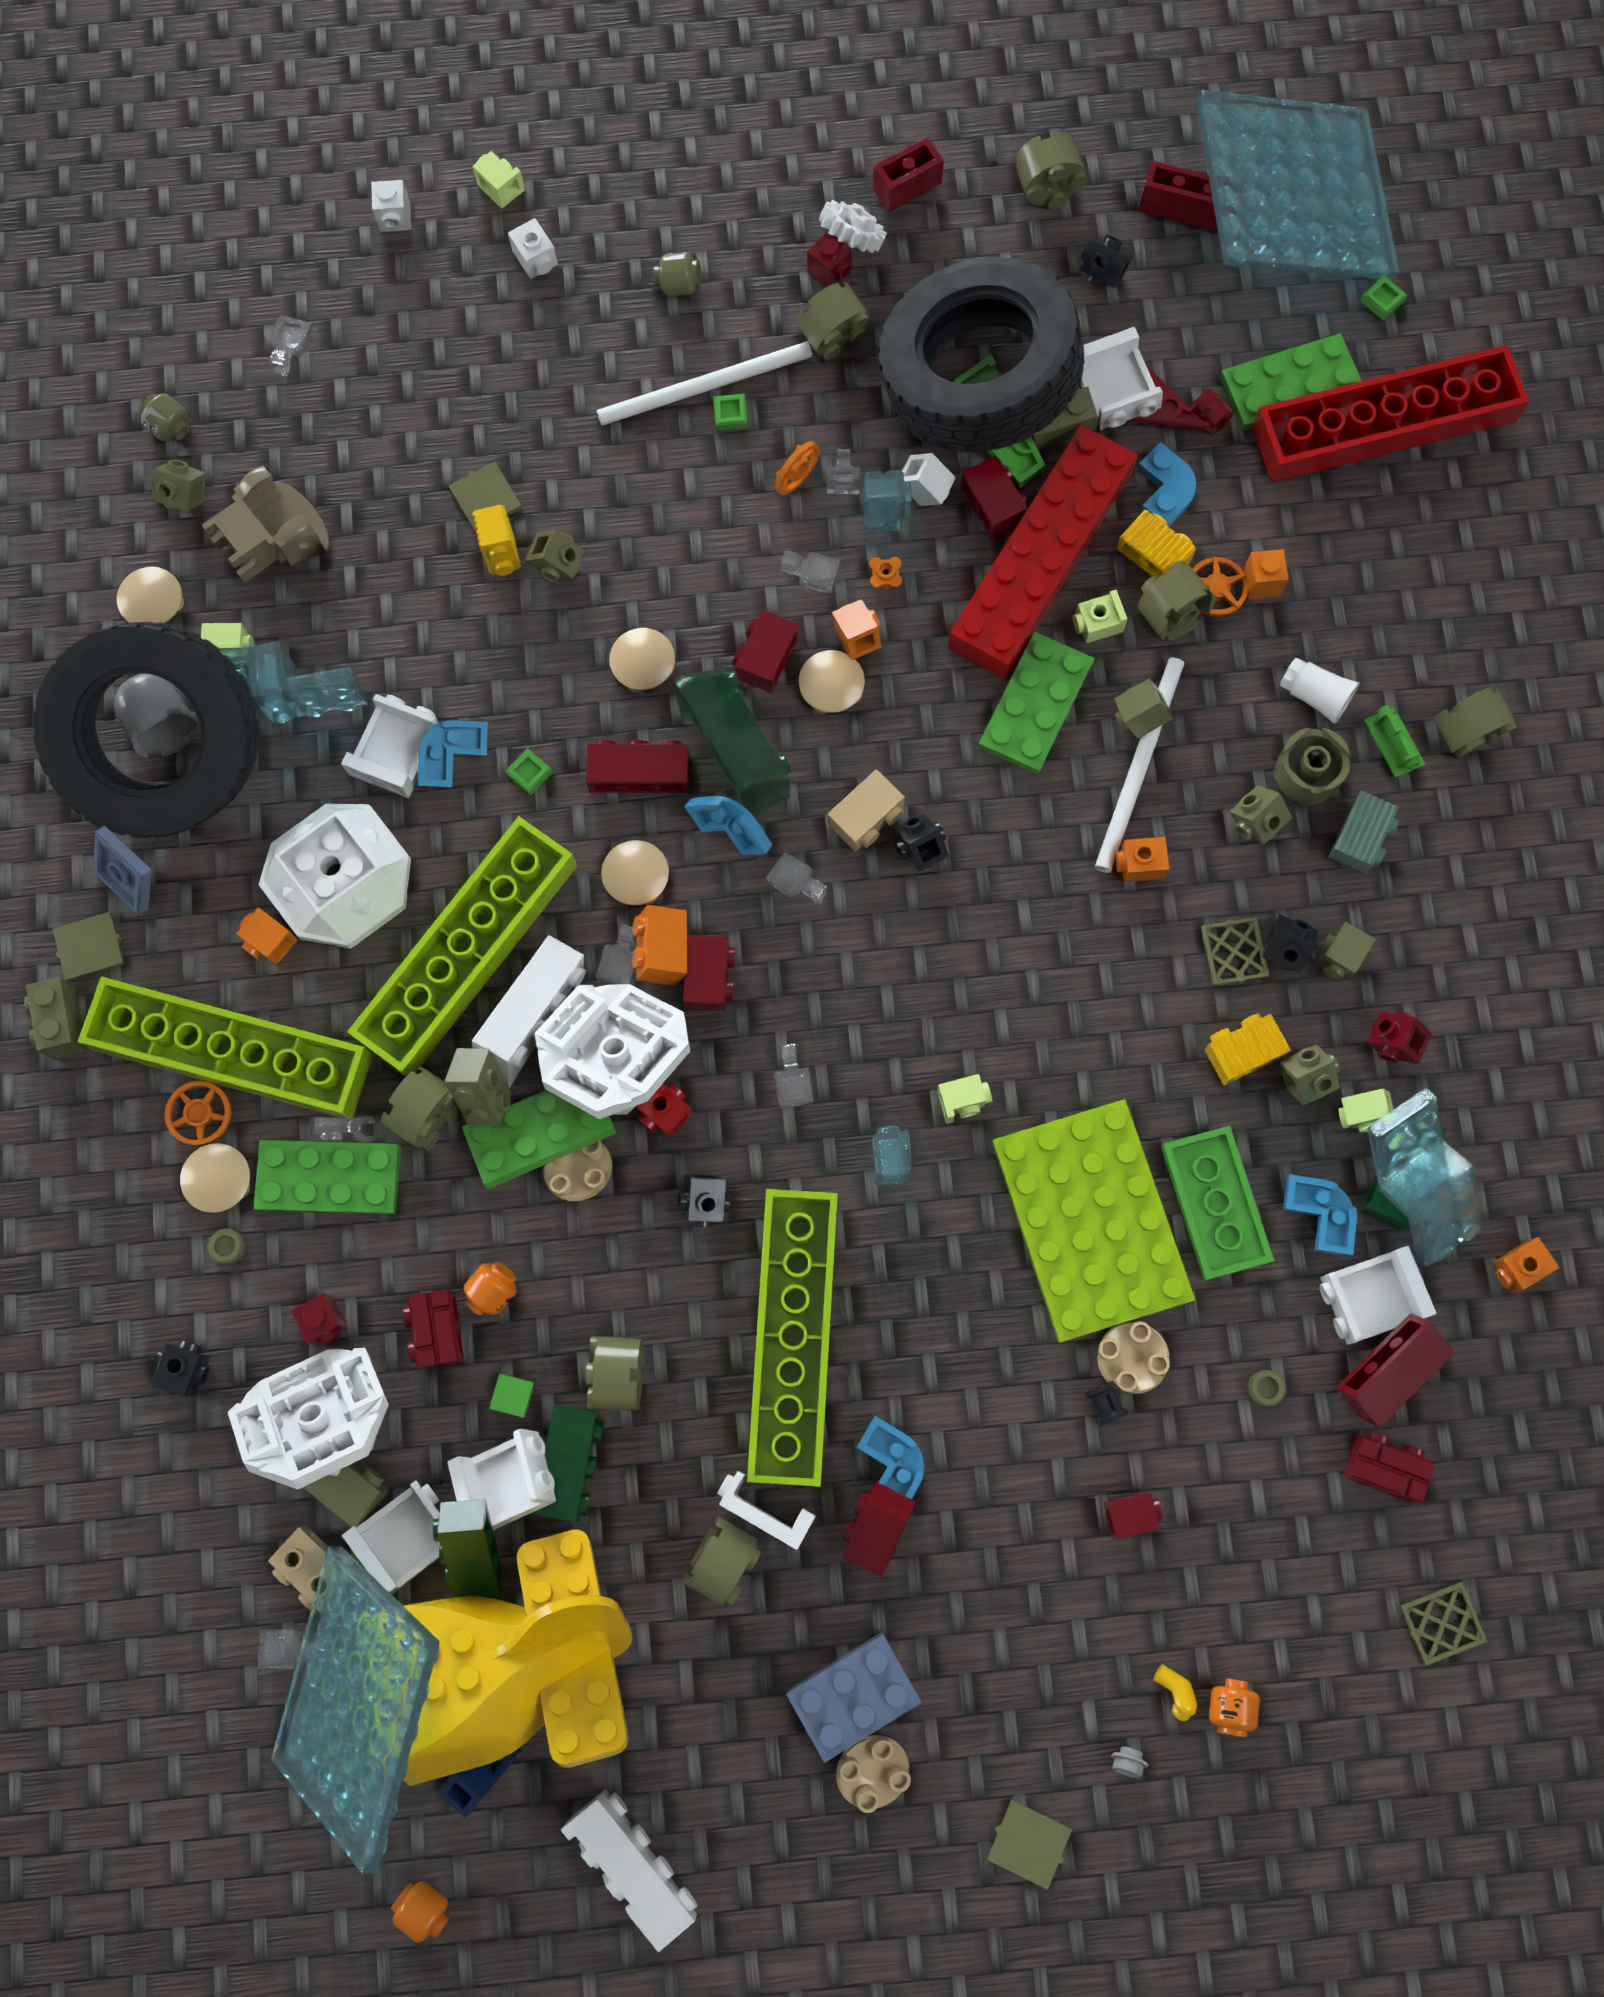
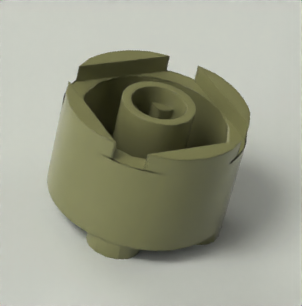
M1061 131L1050 132L1052 137L1044 140L1040 136L1033 138L1016 155V170L1026 199L1033 205L1048 206L1051 210L1064 206L1066 199L1074 195L1088 182L1086 171L1073 137Z
M844 282V287H841L839 283H835L821 290L808 301L811 308L805 314L801 309L796 317V324L817 354L823 356L826 361H829L840 353L841 346L849 341L852 344H856L867 335L865 327L869 322L870 314L849 284Z
M1181 560L1175 563L1161 577H1151L1142 585L1141 591L1144 594L1140 598L1137 608L1162 640H1165V637L1172 641L1194 629L1200 623L1197 617L1203 611L1207 615L1215 604L1216 597L1194 570Z
M1497 685L1492 688H1486L1456 703L1457 705L1452 708L1453 710L1448 712L1446 709L1433 717L1452 754H1455L1457 759L1473 752L1477 747L1485 743L1489 744L1505 736L1506 733L1517 728L1516 720Z
M1304 728L1290 737L1278 756L1273 771L1274 779L1280 790L1288 798L1302 806L1308 807L1324 802L1335 794L1349 773V747L1341 736L1330 729Z
M418 1067L419 1074L413 1071L409 1073L392 1094L388 1103L392 1104L393 1108L390 1115L383 1112L381 1124L416 1148L423 1147L426 1150H430L439 1139V1130L444 1123H451L460 1109L445 1082L425 1068Z
M591 1336L590 1358H594V1361L592 1363L587 1362L586 1385H593V1388H588L587 1409L638 1411L641 1404L643 1379H641L644 1362L643 1339Z
M718 1516L715 1524L719 1528L717 1531L709 1528L689 1564L694 1567L691 1571L693 1575L691 1577L685 1574L682 1584L719 1605H723L725 1602L732 1605L743 1586L740 1583V1577L745 1569L748 1571L753 1569L761 1551L758 1550L759 1546L756 1545L757 1538Z

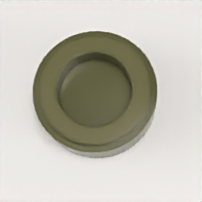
M224 1228L212 1234L208 1241L207 1249L214 1261L224 1265H231L243 1257L246 1243L239 1232Z
M1262 1370L1251 1376L1248 1381L1247 1390L1254 1403L1263 1407H1269L1282 1401L1286 1393V1385L1283 1378L1277 1372Z

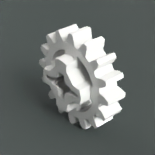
M834 200L831 203L827 201L819 217V221L822 222L821 226L829 229L828 233L830 235L837 236L838 241L844 242L852 249L859 248L862 252H865L866 249L871 253H874L875 250L879 251L887 234L883 231L884 227L882 225L876 224V218L856 203L847 205L842 201L840 204Z

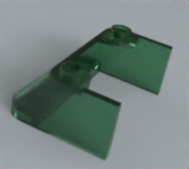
M722 668L685 674L675 679L673 684L680 716L682 719L689 715L692 717L736 791L739 804L744 806L755 817L790 798L788 774L792 772L791 767L783 754L779 756L776 754L741 696L739 690L742 687L733 671L727 673Z

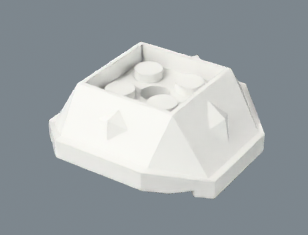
M325 804L270 844L259 886L300 940L351 949L406 909L411 858L370 805ZM332 865H341L340 870L335 875H327V870Z
M610 984L595 988L593 985H578L535 1032L544 1088L598 1119L613 1114H628L636 1105L647 1102L690 1052L684 1012L630 984Z
M354 1348L353 1351L331 1349L325 1350L259 1381L246 1394L240 1404L236 1403L228 1411V1415L247 1470L289 1487L300 1489L327 1475L337 1476L342 1468L367 1457L370 1451L373 1450L376 1435L389 1404L365 1348Z

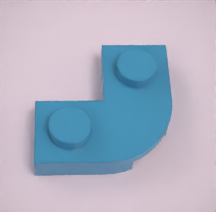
M1160 442L1139 463L1137 469L1159 487L1143 504L1141 512L1148 510L1150 514L1160 515L1166 521L1167 526L1170 527L1190 506L1196 491V478L1191 467Z
M447 720L430 728L423 736L419 745L417 786L452 788L453 755L487 756L488 722Z
M724 796L691 798L685 805V809L701 832L725 830L741 855L766 854L772 846V843L764 833V829L758 824L754 816L744 806Z
M1289 1174L1286 1180L1283 1211L1318 1216L1314 1251L1346 1257L1353 1256L1357 1210L1356 1207H1353L1349 1197L1338 1187V1184L1332 1181Z
M874 1416L856 1448L887 1466L878 1483L912 1499L924 1474V1462L920 1449L908 1435Z

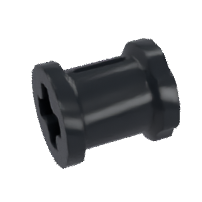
M1114 1380L1084 1393L1086 1398L1091 1399L1100 1418L1098 1420L1099 1427L1129 1414L1127 1409L1122 1408L1115 1393L1114 1387L1116 1384Z

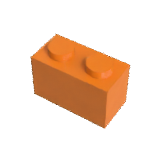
M647 905L641 914L635 917L632 927L633 936L637 937V947L632 957V966L636 968V981L676 986L687 974V910Z

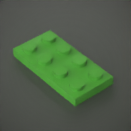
M1341 333L1221 370L1219 376L1242 431L1252 429V424L1261 406L1362 381Z
M1034 631L979 742L978 748L1039 775L1095 658Z
M548 1090L510 1105L508 1111L504 1113L500 1126L485 1125L478 1127L468 1124L462 1126L482 1182L487 1190L616 1134L610 1116L598 1119Z
M1226 1126L1162 1144L1163 1155L1203 1280L1215 1279L1274 1262L1231 1127Z
M260 1140L253 1209L269 1212L396 1215L401 1146L391 1143Z

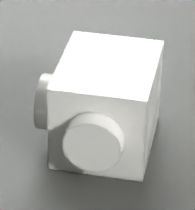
M403 180L371 182L372 211L380 232L411 230L410 200Z
M535 218L508 232L512 251L530 279L546 274L558 265L554 246Z
M933 453L910 455L896 482L920 506L940 505L948 497L949 490L956 477Z

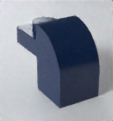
M518 1748L508 1756L490 1764L452 1774L437 1793L466 1818L522 1750Z

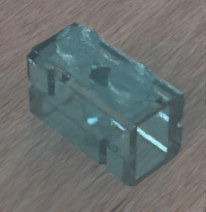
M889 470L885 474H882L881 471L866 472L863 490L865 530L868 533L882 532L883 529L887 531L902 530L904 518L911 516V482L904 481V472L901 470Z
M898 1126L880 1127L877 1129L878 1133L872 1136L870 1147L874 1184L878 1186L906 1184L910 1179L912 1171L910 1154L908 1153V1134L904 1130L899 1131Z

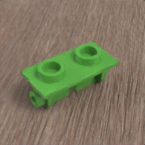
M1385 705L1377 710L1378 714L1364 719L1394 778L1425 765L1395 707L1390 708L1389 705Z

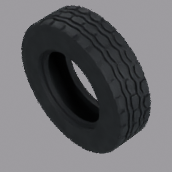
M985 257V259L977 258L962 261V263H955L924 278L919 284H916L904 294V297L892 309L879 339V367L896 417H898L899 421L908 431H911L920 440L942 449L957 452L968 451L974 453L993 449L997 450L1012 446V444L1019 443L1032 437L1036 432H1040L1068 406V402H1071L1078 389V384L1081 382L1084 371L1083 365L1085 364L1080 321L1074 300L1063 283H1059V279L1047 270L1044 271L1043 268L1032 263L1012 258ZM984 326L1009 327L1022 332L1032 341L1027 354L1017 366L1006 374L987 382L977 384L954 383L939 377L932 371L933 363L939 352L952 339L975 328Z
M161 622L120 624L97 630L77 640L55 659V665L52 664L42 679L44 683L39 686L34 702L37 704L36 709L33 710L32 728H35V734H33L35 750L39 753L40 758L38 760L45 776L48 775L51 780L49 783L59 797L62 796L66 800L65 803L77 814L81 813L87 821L98 827L106 826L111 832L120 835L130 834L131 837L150 838L155 836V838L184 832L207 821L227 807L243 789L244 783H247L254 768L253 762L256 761L259 747L257 743V738L260 737L259 720H256L255 715L258 713L253 696L250 697V688L246 680L236 670L237 666L226 654L223 655L220 652L221 649L209 640H203L199 634L185 628L180 629L176 625ZM128 673L151 674L172 683L188 698L196 712L201 736L199 751L189 771L177 782L152 785L133 780L112 765L100 746L96 732V714L99 703L106 690L116 680Z

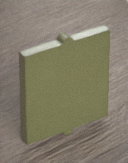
M495 461L475 472L469 471L468 476L448 486L475 533V523L472 516L474 510L504 505L509 516L522 509L519 500Z
M110 911L53 929L58 950L55 956L60 959L64 979L67 982L125 964L120 946L122 937L117 934L113 915Z
M1011 1799L1001 1825L995 1827L997 1834L987 1860L1048 1890L1058 1864L1064 1862L1062 1854L1072 1828Z

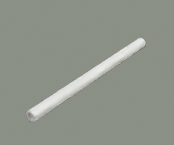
M806 341L597 410L601 426L810 358L812 357L810 345Z
M1173 657L1168 659L1158 687L1159 691L1163 694L1168 708L1184 667L1182 660ZM1163 725L1140 738L1095 864V869L1098 871L1110 873L1112 870L1116 852L1119 850Z

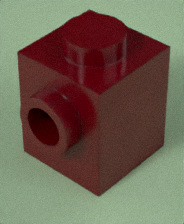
M828 231L807 250V273L824 287L840 283L852 271V248L844 242L838 241V237L830 235Z
M324 1293L291 1310L306 1343L322 1347L334 1342L340 1337L339 1333L349 1329L334 1297Z
M1151 1492L1103 1502L1112 1539L1160 1530L1158 1521L1163 1520V1514L1159 1500L1157 1498L1152 1499Z

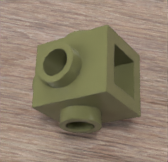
M169 460L167 463L155 468L150 481L153 487L152 500L163 503L166 508L171 510L190 511L204 502L206 472L188 467V464L181 460Z
M556 529L537 532L525 561L539 570L540 575L550 582L573 579L581 567L580 560L585 550L574 543L575 540L570 535L559 532Z
M1259 785L1245 795L1230 811L1236 823L1234 826L1236 832L1245 840L1252 839L1264 845L1292 819L1281 794Z
M1317 1044L1280 1061L1285 1087L1302 1105L1322 1098L1326 1094L1340 1088L1337 1073L1340 1072V1067L1336 1058L1332 1054L1327 1055Z

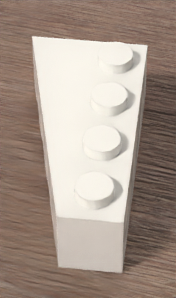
M550 935L545 939L472 1040L473 1049H490L509 1088L536 1047L535 1032L564 1002L573 987L576 988L581 983L586 973V970L583 969L584 955Z
M604 1789L573 1815L561 1831L569 1841L574 1836L577 1837L580 1841L579 1846L582 1851V1858L590 1868L592 1866L596 1869L601 1867L605 1872L602 1878L606 1888L614 1898L619 1901L625 1898L629 1902V1905L625 1907L627 1914L654 1948L660 1952L695 1922L697 1913L694 1909L697 1907V1903L685 1887L679 1890L671 1879L674 1872L665 1858L661 1855L656 1858L647 1845L651 1841L639 1824L633 1827L627 1819L625 1813L628 1809L622 1799L615 1792L610 1795Z

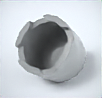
M144 673L129 678L116 692L114 700L115 711L136 754L143 758H148L149 753L160 752L163 757L180 751L190 743L189 734L193 729L196 730L198 726L172 683L158 676Z

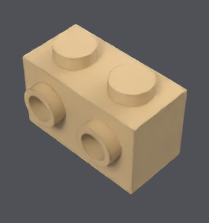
M876 769L827 814V825L856 852L862 846L867 848L873 844L880 835L878 831L885 824L893 825L903 815L905 797Z
M308 1526L298 1527L268 1560L275 1568L272 1571L273 1575L286 1586L292 1584L301 1593L298 1599L313 1612L316 1609L319 1612L329 1610L357 1580L355 1571Z

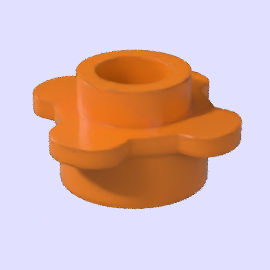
M879 557L872 558L869 562V567L872 569L870 584L874 588L881 589L899 587L902 583V577L899 575V568L902 565L901 560L898 557L882 560ZM887 570L889 573L885 575L883 571Z

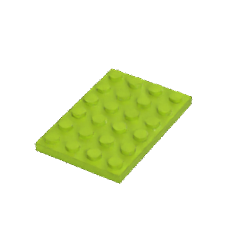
M1125 1099L992 1140V1145L1058 1343L1195 1301Z

